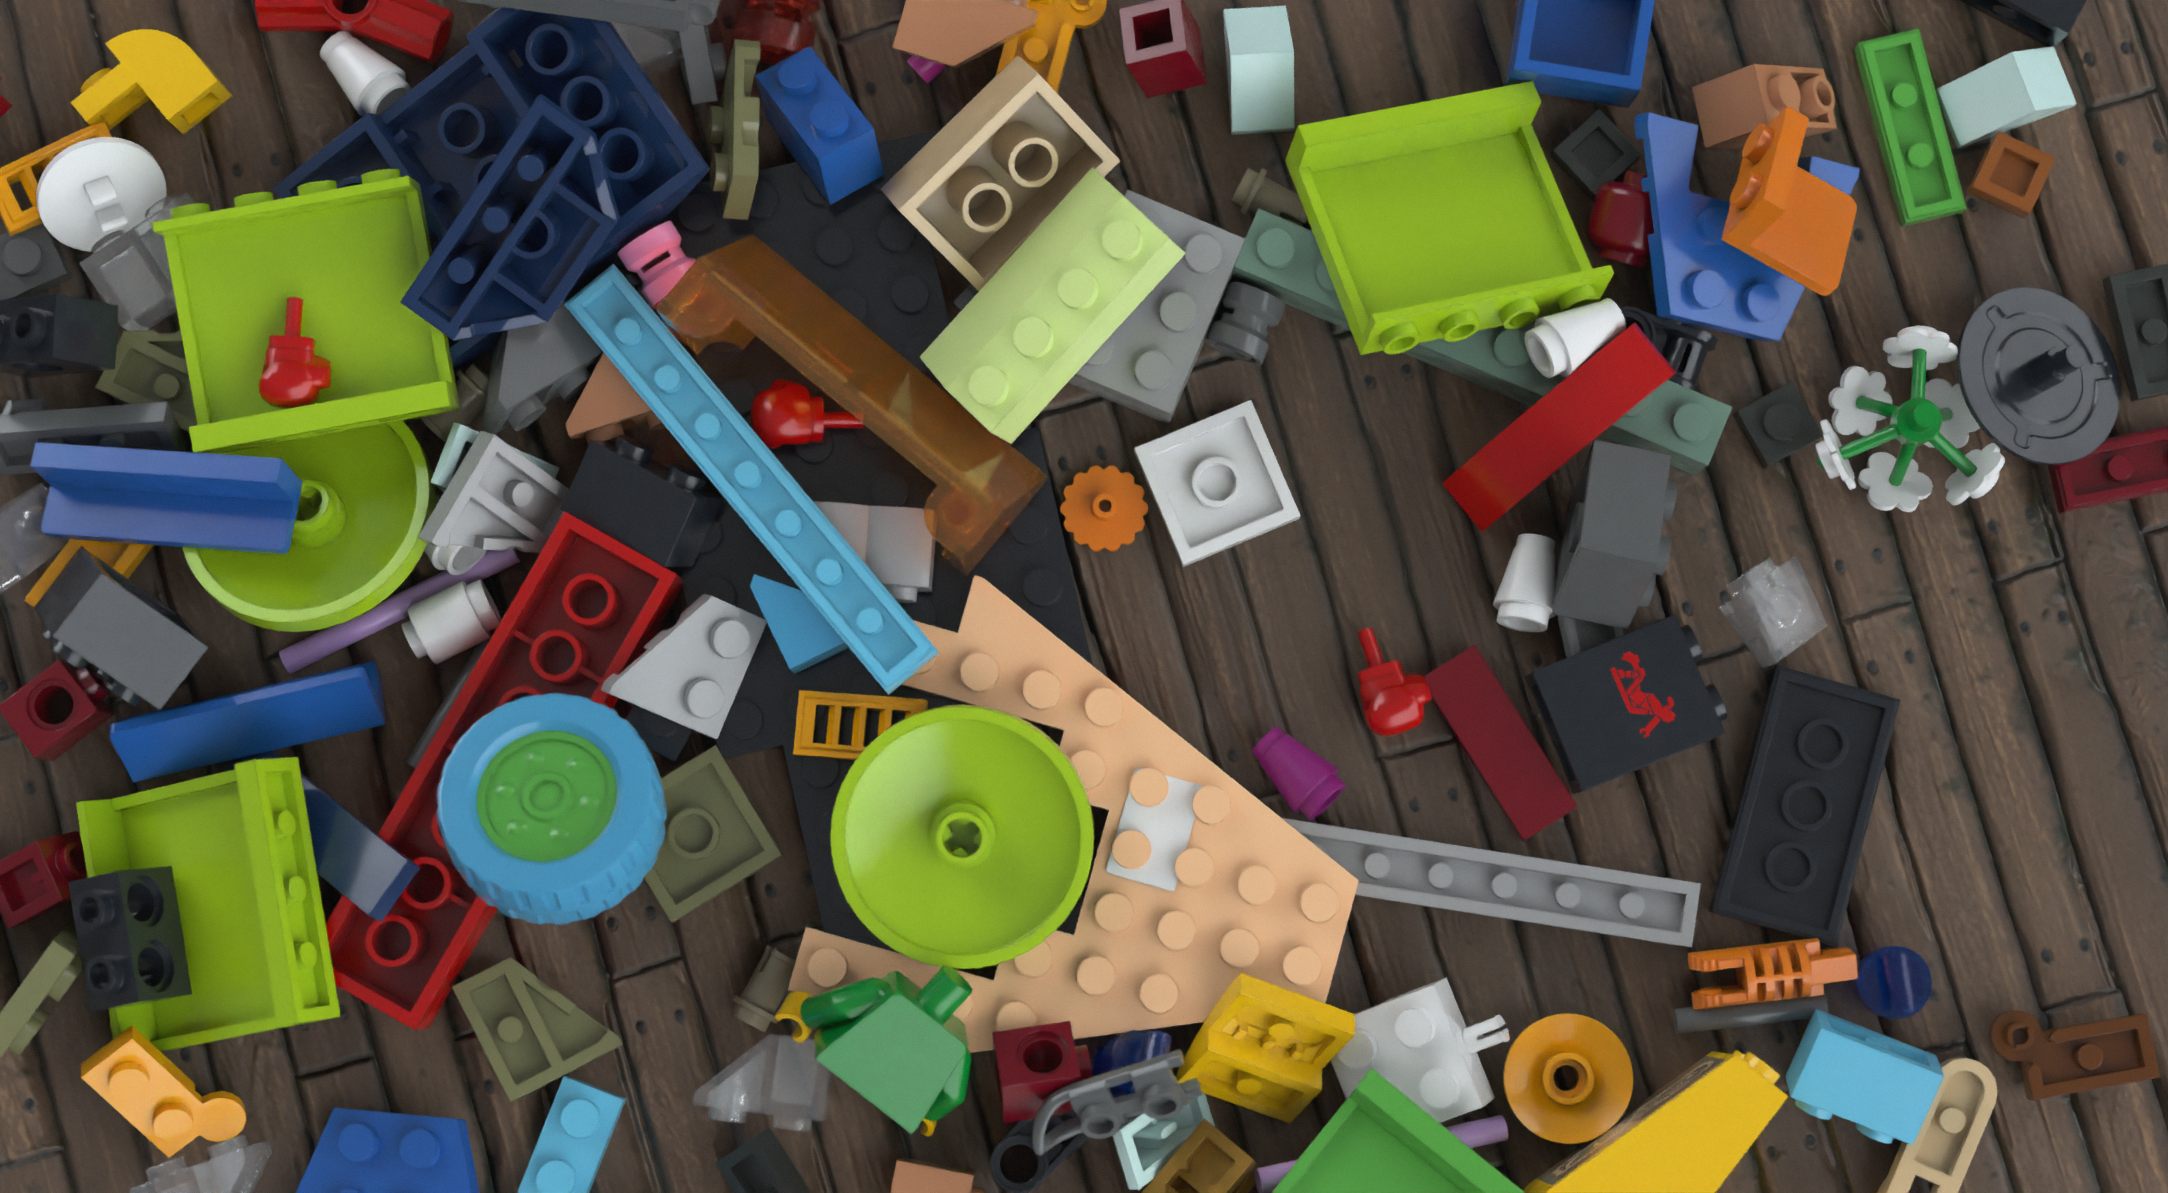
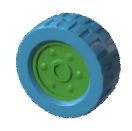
M549 693L527 696L508 702L483 716L461 736L441 771L442 778L437 787L436 795L439 806L437 820L444 844L453 864L468 886L474 890L481 900L489 906H495L502 914L511 918H520L534 924L554 923L558 925L585 920L597 916L607 909H611L643 882L642 879L656 862L658 850L664 841L666 832L664 822L667 818L664 791L658 769L645 742L640 739L635 728L627 720L621 719L616 711L606 705L595 703L589 698Z

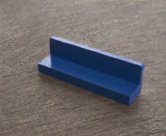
M35 442L30 467L50 484L41 524V531L49 538L285 554L289 551L303 483L281 458Z
M371 661L125 718V721L111 724L109 727L110 740L132 781L137 782L385 725L382 676L376 662Z

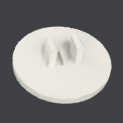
M97 137L73 144L51 160L39 179L36 203L44 226L58 241L81 251L104 252L122 248L135 242L153 227L152 222L157 221L163 211L167 188L159 164L146 149L122 138Z

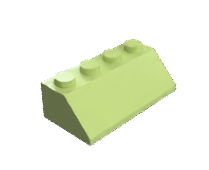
M1092 167L922 353L920 358L943 387L988 431L1012 444L1186 253Z

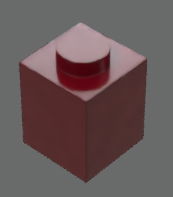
M1153 0L1119 9L1125 63L1147 98L1207 84L1201 31L1184 0Z

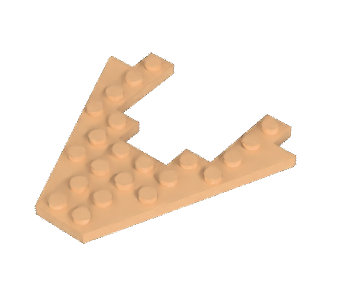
M974 575L958 633L913 620L939 653L903 682L901 686L969 705L999 709L1016 715L1025 721L1064 731L1060 748L1078 771L1091 806L1109 811L1074 935L1055 930L1054 933L1030 951L1009 961L999 963L994 980L953 969L968 982L973 990L969 997L953 1013L965 1025L968 1040L967 1048L970 1053L993 1050L992 1032L1070 1021L1074 1039L1205 1022L1218 1000L1240 973L1326 1003L1359 882L1357 878L983 577ZM1136 767L1143 768V769H1140L1139 771H1137V772L1134 774V771H1135V768H1136ZM1165 775L1203 786L1193 797L1192 809L1196 817L1187 848L1180 853L1175 862V873L1178 880L1174 891L1164 890L1106 872L1111 850L1115 861L1126 869L1140 868L1149 860L1151 845L1143 833L1136 830H1127L1119 834L1116 839L1115 836L1129 788L1132 798L1138 804L1146 807L1156 806L1168 794L1169 784ZM806 927L788 990L793 992L804 991L813 996L870 977L882 979L893 971L901 972L922 989L941 967L914 960L897 952Z

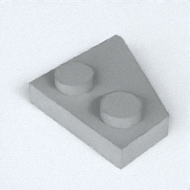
M480 431L418 538L425 543L438 547L455 545L471 546L483 550L505 551L506 549H517L524 552L541 553L564 513L560 509L569 489L496 435Z
M703 594L681 613L680 619L675 626L668 630H662L643 647L645 652L619 675L613 673L602 685L601 691L706 736L718 739L767 621L716 597Z

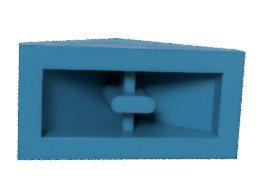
M754 574L750 588L789 669L794 674L849 648L803 591Z

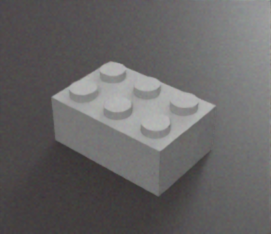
M1127 190L1125 197L1186 254L1068 383L1169 425L1209 328L1221 304L1227 285L1231 280L1233 267L1245 238Z

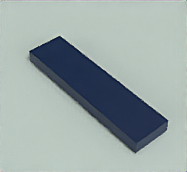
M272 750L237 758L231 762L226 771L234 770V764L254 759L283 757ZM301 772L317 873L366 914L382 922L421 867Z

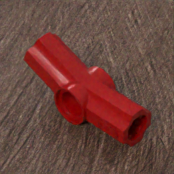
M255 0L258 27L262 32L347 31L353 37H367L431 64H434L436 59L443 54L451 36V27L454 19V13L451 10L426 0H368L365 8L355 14L342 13L344 0Z

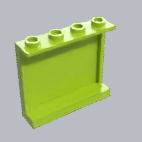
M1533 81L1298 125L1285 162L1360 355L1383 350L1387 354H1398L1413 348L1418 343L1441 338L1449 342L1460 341L1472 336L1479 330L1504 326L1506 329H1517L1532 323L1537 318L1599 302L1614 275V271L1611 265L1592 269L1531 124L1542 102Z
M382 169L362 174V184L337 188L336 181L334 180L310 182L297 187L299 196L274 200L272 192L249 193L235 197V207L210 212L209 204L183 205L170 210L171 219L152 222L153 231L164 236L197 419V425L189 427L194 453L223 454L461 410L448 337L400 303L432 255L421 187L418 182L410 176L401 177L399 169ZM297 297L303 299L301 337L314 339L316 341L314 354L330 362L332 372L331 385L329 388L319 391L318 399L314 404L284 409L271 406L264 401L259 393L258 385L262 376L269 336L284 335L287 298Z
M298 757L254 759L234 764V770L113 799L89 800L76 803L88 878L116 871L172 866L192 994L147 1004L109 1009L113 1039L133 1025L160 1052L341 1017Z

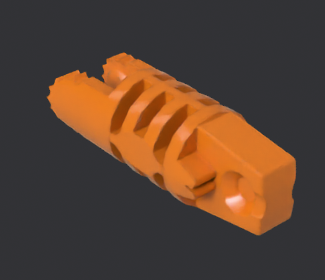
M1818 938L1687 953L1689 969L1711 972L1735 968L1737 984L1710 986L1691 992L1693 1010L1824 995V984L1858 979L1855 952H1852L1848 947L1820 949Z

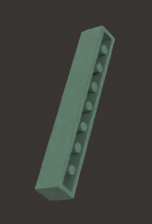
M1258 208L1234 264L1230 281L1244 283L1263 290L1287 305L1351 331L1313 232ZM1533 323L1517 329H1506L1504 326L1479 330L1472 336L1455 342L1446 341L1444 338L1418 343L1413 348L1402 352L1530 407L1567 378L1559 374L1547 378L1534 366L1525 346V333L1534 328L1535 324ZM1667 380L1599 436L1624 446L1671 455V466L1692 475H1697L1709 465L1732 406Z

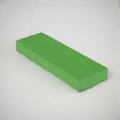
M1919 29L1857 43L1854 47V52L1900 226L1904 227L1962 213L1967 208Z

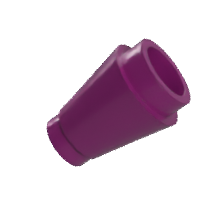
M1278 726L1269 731L1251 752L1293 813L1302 812L1310 821L1321 815L1346 787V783L1337 776L1340 770L1337 766L1289 734H1285Z

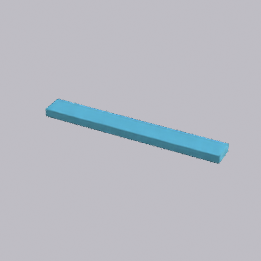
M614 264L564 304L888 694L893 692L939 653Z

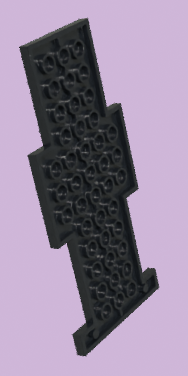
M940 130L877 143L884 175L831 205L798 162L759 170V177L748 220L722 218L720 192L711 191L710 181L698 183L658 225L670 220L672 221L682 238L680 248L686 257L695 258L705 274L701 281L683 293L698 363L701 369L750 427L751 406L755 395L769 389L771 383L779 379L790 380L804 385L809 391L810 397H822L824 412H863V428H824L821 443L783 444L778 448L769 450L813 502L929 509L936 512L937 528L932 592H917V599L914 603L898 602L912 620L958 633L974 575L983 577L1093 666L1038 427L1024 430L1012 444L998 436L976 441L970 412L943 387L920 358L922 353L949 325L932 244L894 206L881 188ZM620 258L613 263L618 270L627 269ZM725 498L699 550L693 567H678L680 578L684 580L682 587L687 608L701 595L707 594L765 619L750 588L754 574L801 590ZM767 623L718 739H716L717 747L726 760L779 747L784 748L824 932L899 953L877 938L862 923L847 902L839 885L831 853L832 815L840 787L856 760L793 755L799 690L923 699L928 701L927 710L947 705L969 704L901 685L888 694L850 648L794 674L789 669ZM827 706L816 707L813 743L826 744L829 707ZM842 708L839 745L851 746L854 709ZM867 711L864 747H867L878 736L880 711ZM893 712L892 725L905 719V713ZM1029 722L1042 731L1040 724ZM1080 897L1068 917L1056 929L1057 931L1074 935L1082 908Z

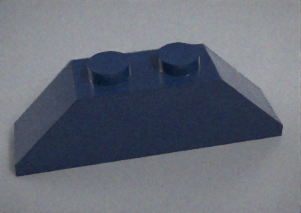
M540 94L400 303L453 341L473 337L478 334L506 331L549 322L620 220L596 133Z

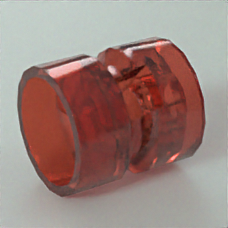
M743 0L747 4V8L738 11L736 14L731 50L734 39L760 41L759 62L772 65L783 61L808 46L814 50L817 27L809 20V16L819 12L821 0Z

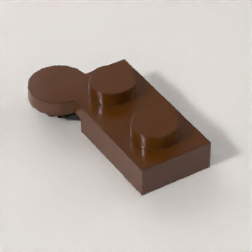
M2008 1010L2000 1013L1992 1021L1989 1028V1042L1992 1049L2001 1058L2008 1061H2019L2028 1100H2039L2160 1078L2147 1013H2137L2042 1030L2039 1022L2031 1014L2022 1010Z

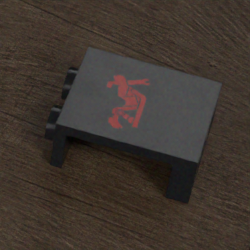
M1676 615L1533 671L1525 676L1573 794L1583 792L1725 734L1721 721L1727 719L1723 700L1714 684L1705 686L1696 662L1702 660V652L1698 640L1688 624L1680 627Z

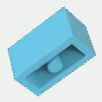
M1815 1009L1785 1078L1790 1097L1796 1099L1795 1104L1806 1113L1825 1120L1831 1119L1834 1114L1855 1122L1856 1129L1873 1140L1890 1144L1895 1138L1913 1145L1941 1085L1944 1074L1936 1055Z

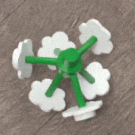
M1912 326L1903 328L1898 332L1897 337L1887 338L1883 341V350L1888 353L1887 360L1889 364L1898 368L1912 367L1911 400L1900 406L1893 405L1890 394L1883 390L1886 385V379L1882 373L1877 371L1868 373L1862 367L1851 366L1843 372L1840 379V387L1834 388L1829 394V405L1835 409L1831 420L1832 427L1842 435H1850L1856 432L1865 437L1842 446L1827 419L1820 421L1824 433V441L1816 444L1819 455L1817 463L1825 469L1831 479L1840 476L1846 482L1849 490L1856 488L1848 458L1895 438L1902 444L1897 459L1885 452L1872 454L1867 462V468L1863 469L1858 476L1859 485L1869 490L1867 493L1869 503L1879 510L1888 511L1897 507L1904 512H1912L1917 508L1919 500H1923L1931 494L1933 488L1932 481L1925 474L1917 472L1918 464L1912 459L1916 447L1922 444L1927 447L1936 448L1957 467V471L1945 483V488L1948 490L1946 500L1953 506L1962 503L1969 496L1975 499L1990 491L1996 484L2000 475L1999 471L2005 463V457L2000 453V448L1995 443L1988 444L1982 450H1972L1965 456L1957 449L1967 444L1969 440L1968 432H1975L1980 429V426L1965 403L1959 383L1952 386L1950 382L1941 378L1932 379L1926 383V370L1935 369L1938 363L1954 361L1958 355V348L1949 342V335L1932 327ZM1886 417L1891 418L1890 426L1874 432L1876 421H1881Z

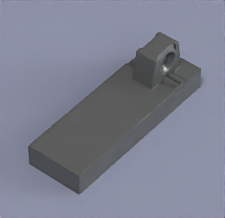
M43 398L17 401L8 400L2 414H0V475L37 473L30 467L35 442L186 452L187 441L168 402L49 410Z

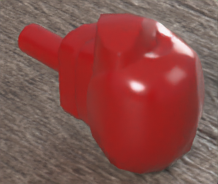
M297 297L287 298L284 335L269 336L262 376L258 385L259 393L264 401L271 406L284 409L314 404L318 399L319 391L329 388L331 385L332 372L330 362L314 354L316 345L314 339L301 337L303 299Z
M779 379L773 381L769 389L755 395L751 406L750 421L751 428L768 449H774L783 444L821 443L824 428H863L864 414L863 412H824L822 397H810L809 391L804 385L790 380Z
M1366 628L1359 631L1357 634L1369 668L1359 672L1357 678L1360 684L1359 692L1365 719L1369 729L1374 734L1387 737L1407 732L1421 725L1424 718V704L1432 699L1426 679L1423 675L1404 674L1399 660L1384 663L1373 629Z

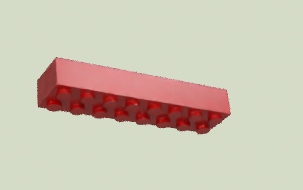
M564 511L378 833L421 868L382 922L366 914L345 895H342L326 923L336 986L413 1030L430 1028L449 995L452 986L457 981L498 909L495 906L487 905L468 886L454 866L444 844L437 820L439 806L436 795L437 787L442 778L441 771L447 758L451 755L455 744L474 723L494 709L523 697L560 693L589 698L595 703L606 705L613 709L619 698L601 691L602 685L613 673L619 675L645 652L643 647L654 638L682 589L684 580L676 573Z

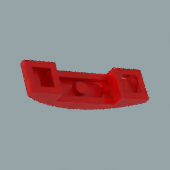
M1633 323L1506 427L1442 484L1481 532H1483L1677 372L1638 325Z

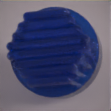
M1901 946L1880 947L1868 953L1857 968L1858 979H1855V987L1858 997L1869 1011L1880 1017L1889 1019L1907 1018L1921 1010L1929 999L1932 989L1931 973L1926 962L1913 950Z
M1132 1030L1113 1037L1107 1045L1097 1049L1092 1077L1167 1054L1170 1051L1172 1037L1160 1031L1147 1032L1144 1030ZM1132 1081L1110 1088L1114 1098L1137 1092Z

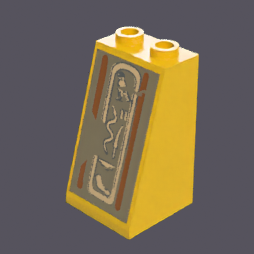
M1735 1050L1733 1054L1712 1051L1624 1114L1605 1134L1587 1141L1530 1182L1523 1191L1525 1193H1715L1788 1098V1095L1774 1085L1780 1075L1750 1052L1744 1055L1738 1050Z

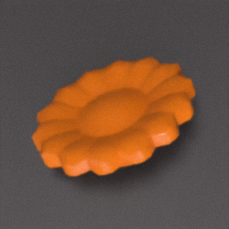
M1097 465L1090 467L1087 473L1079 472L1074 476L1073 484L1066 486L1063 492L1065 501L1060 505V513L1066 518L1063 524L1064 529L1074 534V541L1077 544H1087L1091 551L1099 552L1105 548L1110 552H1115L1121 544H1131L1135 540V533L1142 531L1145 526L1143 516L1148 512V504L1142 500L1145 493L1142 486L1134 484V476L1129 472L1120 473L1116 466L1109 465L1107 468L1102 469Z

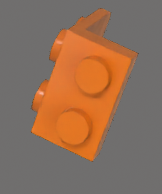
M1787 106L1769 125L1764 123L1757 125L1745 142L1742 150L1743 158L1736 184L1730 196L1731 204L1721 240L1822 296H1828L1840 283L1857 205L1848 194L1797 166L1809 118Z

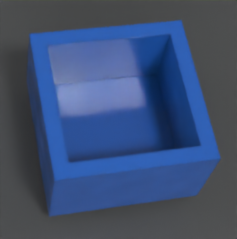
M1519 0L1505 86L1533 81L1537 92L1540 94L1629 108L1641 90L1655 0Z

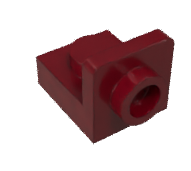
M73 831L35 841L0 861V912L8 929L25 925L70 901L71 896L68 882L88 878L79 832Z

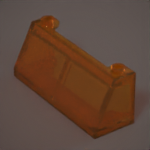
M754 234L699 257L656 307L671 333L696 355L706 345L715 342L731 343L743 351L751 340L757 336L938 486L931 493L925 505V523L930 534L945 547L941 553L942 557L966 577L1048 480V476L1005 440L988 431L965 407Z

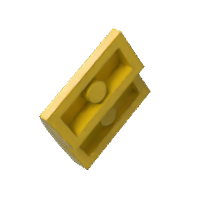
M1240 973L1218 1000L1198 1031L1184 1057V1064L1180 1066L1177 1072L1178 1083H1183L1197 1078L1200 1082L1202 1093L1291 1123L1322 1091V1069L1355 1035V1014Z

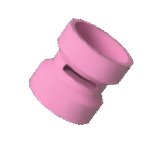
M671 220L640 235L617 253L627 270L637 273L642 280L641 292L652 309L684 293L705 277L695 258L686 257L680 248L682 238Z

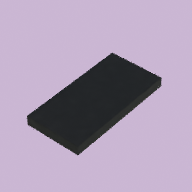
M1779 665L1772 668L1708 912L1803 939L1818 938L1821 944L1837 947L1900 699Z

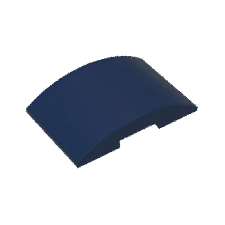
M502 7L466 35L470 44L379 115L372 113L364 115L273 187L278 197L282 199L299 196L297 187L302 184L334 180L336 181L337 188L362 184L361 175L364 173L382 169H399L401 177L410 176L420 184L433 254L536 98L542 94L596 133L620 216V220L565 298L566 300L618 260L620 257L617 253L624 246L656 227L693 190L710 168L611 22ZM513 49L524 64L519 69L508 54ZM503 331L478 334L454 341L448 337L454 373L459 368L462 369L493 350Z

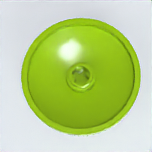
M404 421L223 453L222 455L281 458L303 482L290 549L285 554L182 547L194 576L210 596L228 612L247 623L266 629L287 632L313 631L339 625L364 614L385 600L403 583L418 563L427 546V543L419 539L418 536L436 507V486L430 483L433 471L426 453Z
M947 705L931 708L900 720L882 732L859 755L848 771L835 801L831 823V853L837 879L847 902L862 923L882 942L909 958L934 966L942 967L947 965L950 968L956 969L981 968L1009 961L1030 951L1054 933L1068 917L1084 889L1090 871L1094 847V822L1091 804L1079 773L1068 756L1049 736L1031 723L1005 711L977 705Z

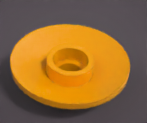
M1562 1013L1539 1019L1518 1035L1506 1056L1503 1070V1085L1506 1099L1512 1112L1529 1131L1555 1143L1577 1144L1598 1138L1609 1131L1620 1120L1631 1099L1633 1070L1627 1050L1612 1030L1590 1017ZM1563 1065L1572 1067L1576 1073L1575 1084L1568 1090H1560L1555 1085L1553 1079L1556 1069Z

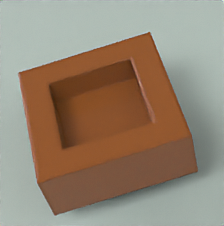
M1998 131L1992 136L1967 193L2024 219L2031 214L2056 157Z

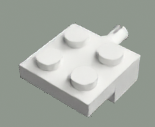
M1446 977L1354 1013L1355 1035L1331 1059L1346 1099L1372 1068L1437 1122L1441 1123L1482 1108L1495 1098L1477 1052L1502 1042H1508L1509 1031L1508 1028H1505L1487 1036L1483 1035L1506 1024L1500 1015L1466 1027Z

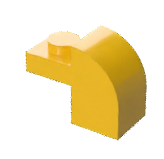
M140 29L125 32L105 43L120 63L113 69L104 68L90 76L81 87L80 91L82 94L71 101V104L88 124L94 125L104 121L110 131L151 99L165 118L184 135L228 100L232 94L210 67L182 40L166 32Z

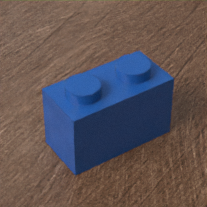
M810 46L755 75L767 122L830 205L884 175L874 128Z

